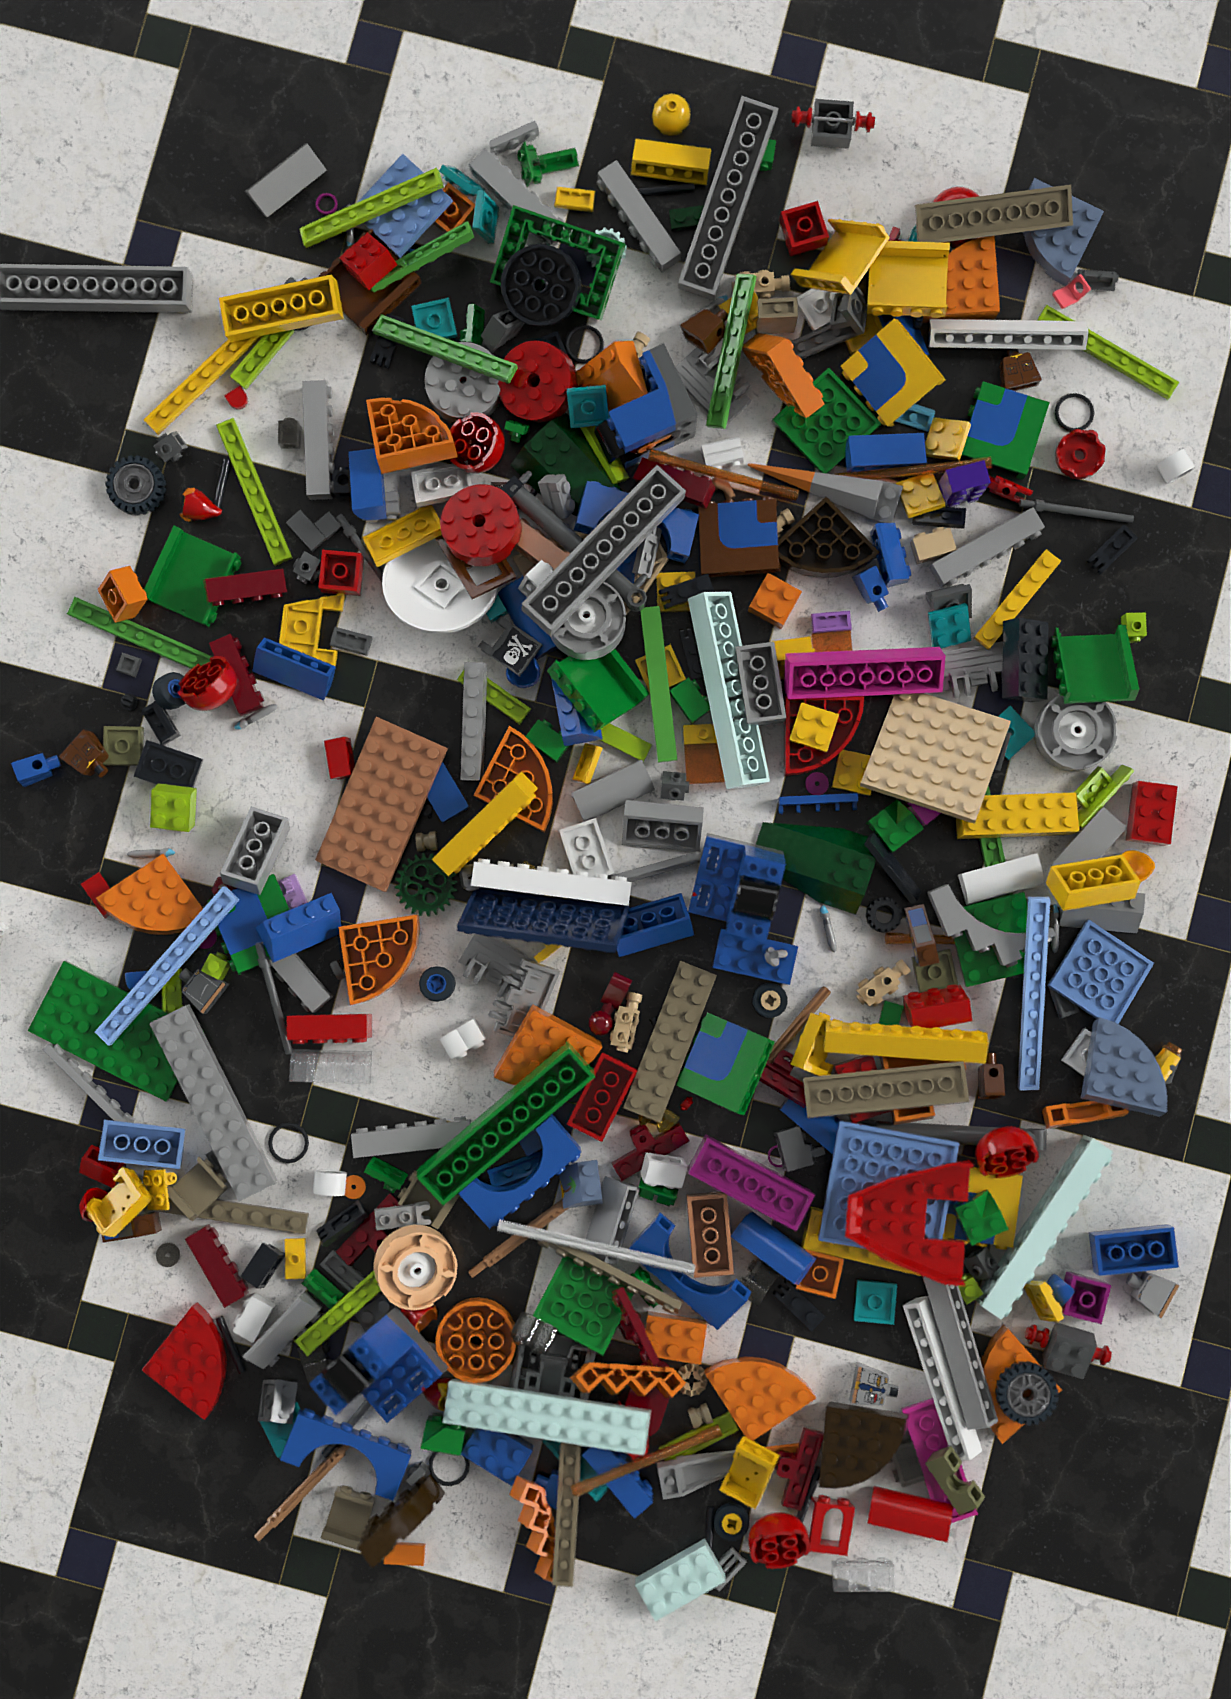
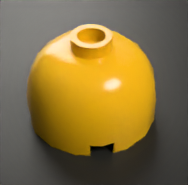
M667 94L659 98L654 105L652 114L654 126L665 135L673 136L680 134L689 125L690 109L686 100L677 94Z

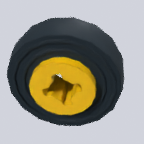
M727 1503L716 1511L714 1527L721 1538L728 1541H737L747 1533L750 1526L749 1516L741 1505Z

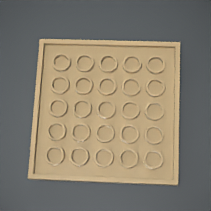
M924 693L895 694L860 786L975 824L1011 721Z

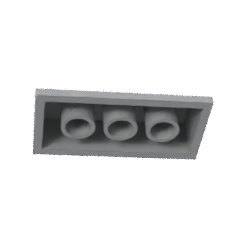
M774 642L735 647L747 724L770 725L783 723L786 719V712Z
M626 800L622 845L699 852L704 807Z
M1137 893L1135 899L1065 911L1059 907V926L1082 928L1087 920H1091L1106 931L1137 933L1144 914L1145 893Z
M305 1291L243 1357L262 1369H265L267 1365L272 1367L280 1359L277 1355L282 1350L286 1352L294 1344L291 1340L295 1336L300 1337L307 1330L305 1325L309 1321L314 1323L321 1315L319 1311L322 1309V1306Z

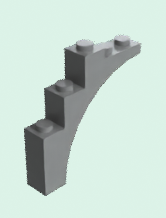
M943 885L927 892L945 936L956 938L962 935L964 930L973 951L981 953L991 949L990 945H992L999 964L1011 967L1018 963L1017 960L1022 958L1019 951L1025 952L1026 933L1003 932L978 921L962 907L949 885ZM1053 928L1048 929V942L1052 941L1051 937L1056 936Z

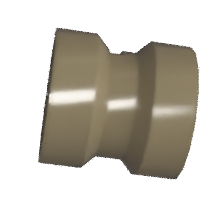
M436 831L429 832L428 834L416 833L417 852H424L426 849L431 851L438 850Z
M707 1403L701 1404L699 1408L693 1407L688 1409L694 1429L700 1427L704 1422L706 1424L713 1422Z

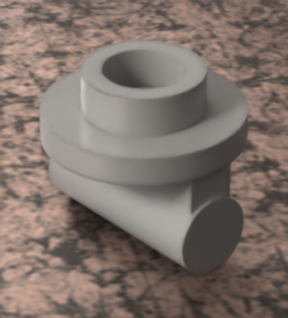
M772 947L766 949L765 960L768 964L776 967L779 965V958L787 957L788 953L786 950H774Z

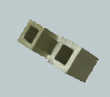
M948 1446L933 1452L925 1464L958 1514L961 1515L977 1509L985 1496L974 1480L964 1482L956 1477L955 1473L962 1464V1461L953 1447Z

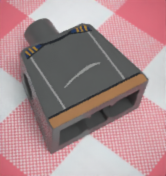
M185 968L179 975V978L187 983L182 989V993L202 1014L209 1012L229 986L228 982L218 980L202 972L201 969H198L193 974Z

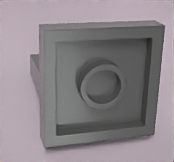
M858 286L851 295L835 294L830 327L833 330L851 326L857 335L864 334L868 300Z
M959 584L926 592V599L932 611L966 603L969 619L972 618V588L970 584Z
M263 1380L258 1421L292 1424L298 1382Z

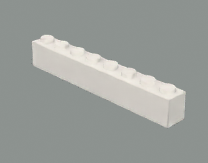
M930 319L928 340L929 347L1086 350L1089 331L1086 321Z
M478 858V862L473 863L471 886L629 905L631 882H627L626 877L615 876V880L607 879L608 875L596 874V877H588V872L576 871V875L568 874L569 870L557 869L556 872H549V867L537 866V870L529 869V865L518 864L517 867L509 866L510 862L498 861V865L490 864V860Z
M929 1296L915 1298L903 1305L948 1446L953 1447L961 1461L971 1460L982 1452L976 1430H968L964 1421L962 1408L952 1380L950 1367L946 1360V1353L940 1339L939 1329L934 1318Z

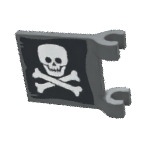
M500 616L496 622L505 631L493 647L483 640L478 647L520 677L543 645L503 616Z

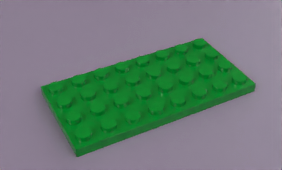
M63 961L27 1031L54 1045L58 1044L62 1049L168 1102L178 1080L149 1023L169 1013L148 1003L115 1042L108 1046L95 1031L129 992L68 961Z

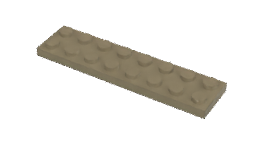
M1071 185L916 204L917 242L941 243L1072 226Z
M679 962L623 1109L656 1122H661L717 975L685 962Z
M964 1061L803 1078L808 1119L969 1102Z

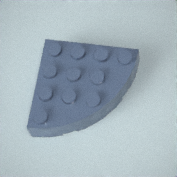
M1034 178L1029 190L1052 186ZM1073 196L1072 226L1023 232L1033 259L1037 264L1041 265L1048 276L1063 286H1067L1104 212Z
M1100 1017L1097 1018L1092 1026L1081 1099L1159 1117L1167 1113L1165 1080L1152 1052L1128 1029L1115 1022Z

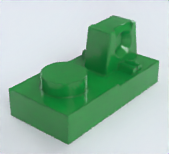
M468 304L466 314L467 329L461 330L460 342H470L481 346L485 310L476 304Z
M511 420L506 421L504 429L509 430L508 434L512 435L511 441L520 442L521 436L529 432L530 425Z
M374 1156L364 1173L372 1178L385 1182L383 1188L392 1193L396 1189L400 1190L408 1176L405 1172Z

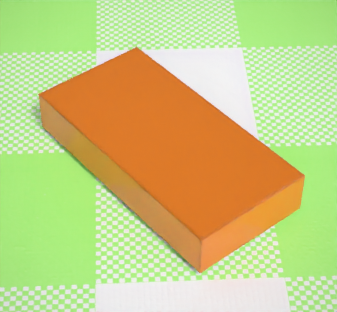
M397 1542L398 1544L393 1548L394 1550L384 1558V1564L424 1566L426 1544Z

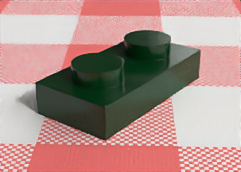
M704 205L669 210L671 231L697 228Z

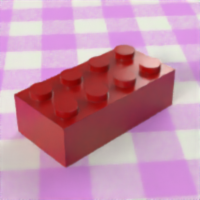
M372 1014L287 1016V1040H293V1044L308 1043V1040H313V1043H326L328 1039H332V1043L347 1042V1039H352V1043L367 1042V1038L372 1037Z
M602 1052L594 1068L595 1078L586 1084L567 1125L603 1142L638 1069Z

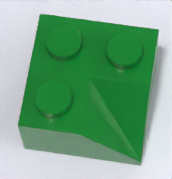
M898 799L866 822L891 853L924 829L913 813Z
M988 1189L969 1197L968 1202L960 1201L951 1205L965 1238L970 1245H975L1009 1230L998 1205Z
M433 1413L429 1415L420 1449L460 1456L464 1446L467 1426L443 1423L444 1415Z

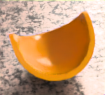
M1135 850L1123 853V856L1141 882L1146 880L1154 871L1155 863L1148 855Z

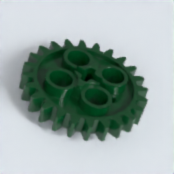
M423 853L422 859L415 855V861L408 858L409 865L401 864L404 871L398 870L397 872L401 877L395 878L399 885L394 886V888L400 889L396 896L403 897L399 903L406 902V910L412 907V914L419 910V916H422L424 911H426L428 917H430L431 911L438 915L439 908L445 911L443 905L451 906L448 900L449 898L455 899L452 892H458L457 889L453 888V885L458 884V881L452 879L457 874L451 873L448 876L432 860L434 858L432 853L429 858ZM419 867L426 868L427 873L424 877L417 875ZM438 875L444 877V883L440 886H437L434 882L435 877ZM413 876L424 882L429 880V884L441 889L442 893L429 888L423 890L424 886L411 880V877ZM412 884L418 886V892L415 895H411L408 891ZM432 892L436 895V900L433 903H428L426 896Z

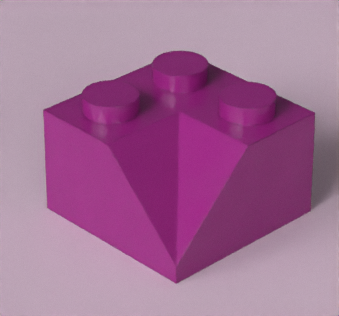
M1066 1271L1064 1282L1074 1289V1294L1062 1306V1314L1102 1325L1112 1285L1103 1280Z

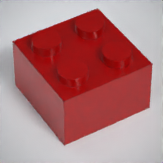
M818 201L781 211L779 222L790 256L827 246L829 235Z
M368 232L339 257L349 274L368 290L397 266L388 249Z
M322 550L319 590L322 593H344L345 595L361 596L364 566L363 555L356 552Z

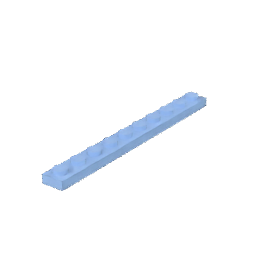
M223 886L95 1031L108 1046L115 1042L237 904L239 899L226 886Z
M1028 897L1018 1070L1019 1090H1039L1050 912L1049 897Z

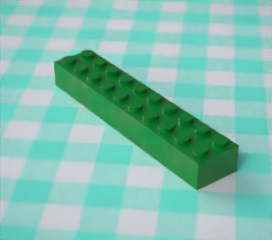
M567 1041L417 1169V1179L442 1205H445L595 1078L594 1070Z

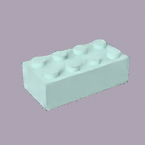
M704 1538L636 1577L635 1586L652 1617L657 1621L724 1583L725 1573Z

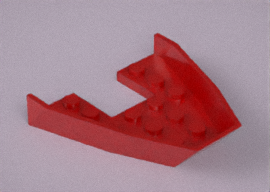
M970 1160L953 1162L893 1177L848 1195L845 1237L886 1261L944 1285L965 1286V1282L962 1279L965 1242L963 1240L924 1237L927 1199L968 1202L970 1168H973V1163Z

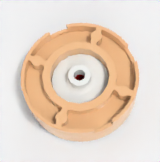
M409 1225L395 1230L380 1244L374 1258V1275L381 1291L392 1304L407 1310H421L433 1306V1302L449 1293L456 1279L457 1261L452 1248L441 1233L428 1226Z

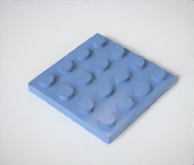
M402 154L358 202L424 172ZM439 189L364 222V224L369 229H372L374 234L401 258L448 208L453 200L442 189Z
M1087 920L1047 986L1096 1019L1100 1017L1119 1024L1154 963L1091 920Z

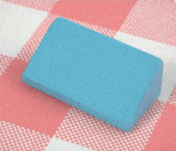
M914 404L895 421L928 432L935 411Z

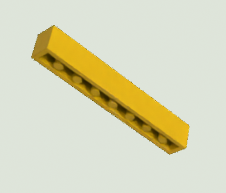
M837 1020L826 1021L824 1052L986 1064L988 1051L987 1032L978 1030L962 1031L960 1029H931L919 1026H889L878 1023H847Z

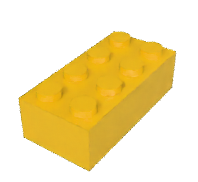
M1123 854L1051 866L1046 881L1048 888L1063 911L1135 899L1141 883Z

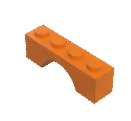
M1094 1101L1073 1104L1064 1103L1046 1106L1042 1109L1046 1129L1122 1117L1129 1113L1128 1109Z

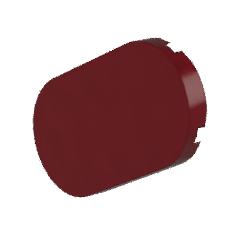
M659 1359L660 1361L654 1365H648L644 1362L639 1365L670 1368L668 1363L662 1359ZM655 1386L645 1396L639 1397L630 1388L624 1406L651 1410L648 1437L657 1432L661 1425L669 1398H665Z

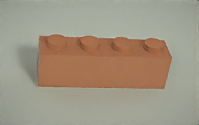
M521 518V537L513 549L534 565L543 560L555 570L570 553L562 551L555 541L546 539L539 529H533L526 519Z

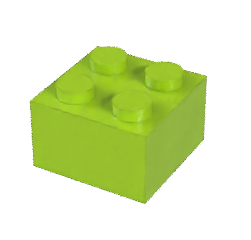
M158 783L151 790L150 827L190 832L195 826L197 788Z

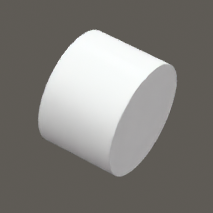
M1182 449L1160 462L1157 468L1166 483L1170 484L1192 471L1195 466L1185 449Z
M315 1170L313 1193L325 1196H344L347 1172Z

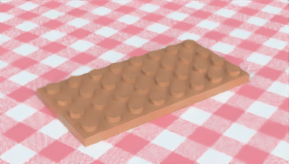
M376 717L315 860L383 892H387L448 748Z

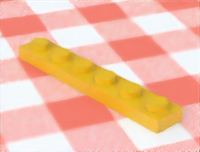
M1046 549L973 639L989 650L1003 633V621L1015 619L1060 564L1061 560Z

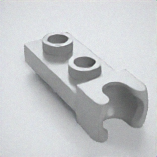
M423 1201L402 1206L374 1209L376 1230L431 1224L430 1216L421 1215L423 1211L430 1209L429 1202Z

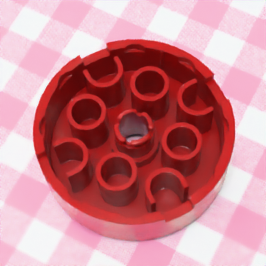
M528 341L516 346L505 356L504 360L515 363L518 367L509 384L500 380L498 382L501 401L511 413L524 420L540 423L560 417L569 409L567 389L577 388L578 384L575 366L567 354L549 343ZM540 379V383L536 386V380Z
M485 484L468 486L455 493L444 506L440 519L441 533L451 553L456 558L466 562V564L478 567L494 565L507 558L515 545L518 544L522 532L521 519L510 496L495 486Z

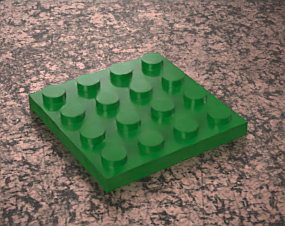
M830 368L812 382L814 387L821 391L823 395L822 400L825 405L807 418L797 414L794 411V406H786L772 419V422L820 473L827 474L845 458L848 436L871 435L881 425V422Z
M1024 892L963 906L975 919L993 929L1010 933H1026L1028 905ZM964 930L962 935L953 938L965 987L1024 973L1025 952L1021 950L1019 952L1022 958L1017 960L1018 963L1007 967L1006 965L999 964L992 945H990L991 949L979 953V951L972 950Z
M566 1256V1258H562L532 1319L603 1356L622 1319L620 1308H617L612 1300V1296H614L612 1291L623 1287L630 1301L634 1294L626 1290L627 1287L621 1284L617 1286L608 1280L609 1278L604 1275H595L590 1271L591 1268L585 1265L584 1267L576 1265L573 1259Z

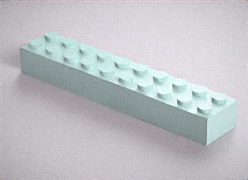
M731 592L700 593L688 598L726 789L754 787L770 782L759 725L747 724L735 650V647L742 646L732 594Z
M1086 1135L1082 1136L1016 1235L1014 1247H1008L998 1262L999 1268L993 1273L994 1277L986 1281L982 1286L981 1290L984 1294L975 1299V1301L1001 1320L1009 1315L1012 1310V1303L1021 1297L1023 1293L1022 1288L1026 1283L1031 1282L1034 1277V1270L1037 1266L1040 1267L1046 1258L1044 1255L1048 1249L1051 1250L1057 1242L1056 1237L1059 1233L1065 1231L1068 1225L1066 1222L1070 1216L1073 1217L1079 1209L1078 1204L1089 1195V1188L1092 1183H1096L1099 1180L1102 1168L1111 1162L1113 1151L1094 1138Z
M452 1379L448 1384L443 1423L644 1455L646 1452L651 1410Z

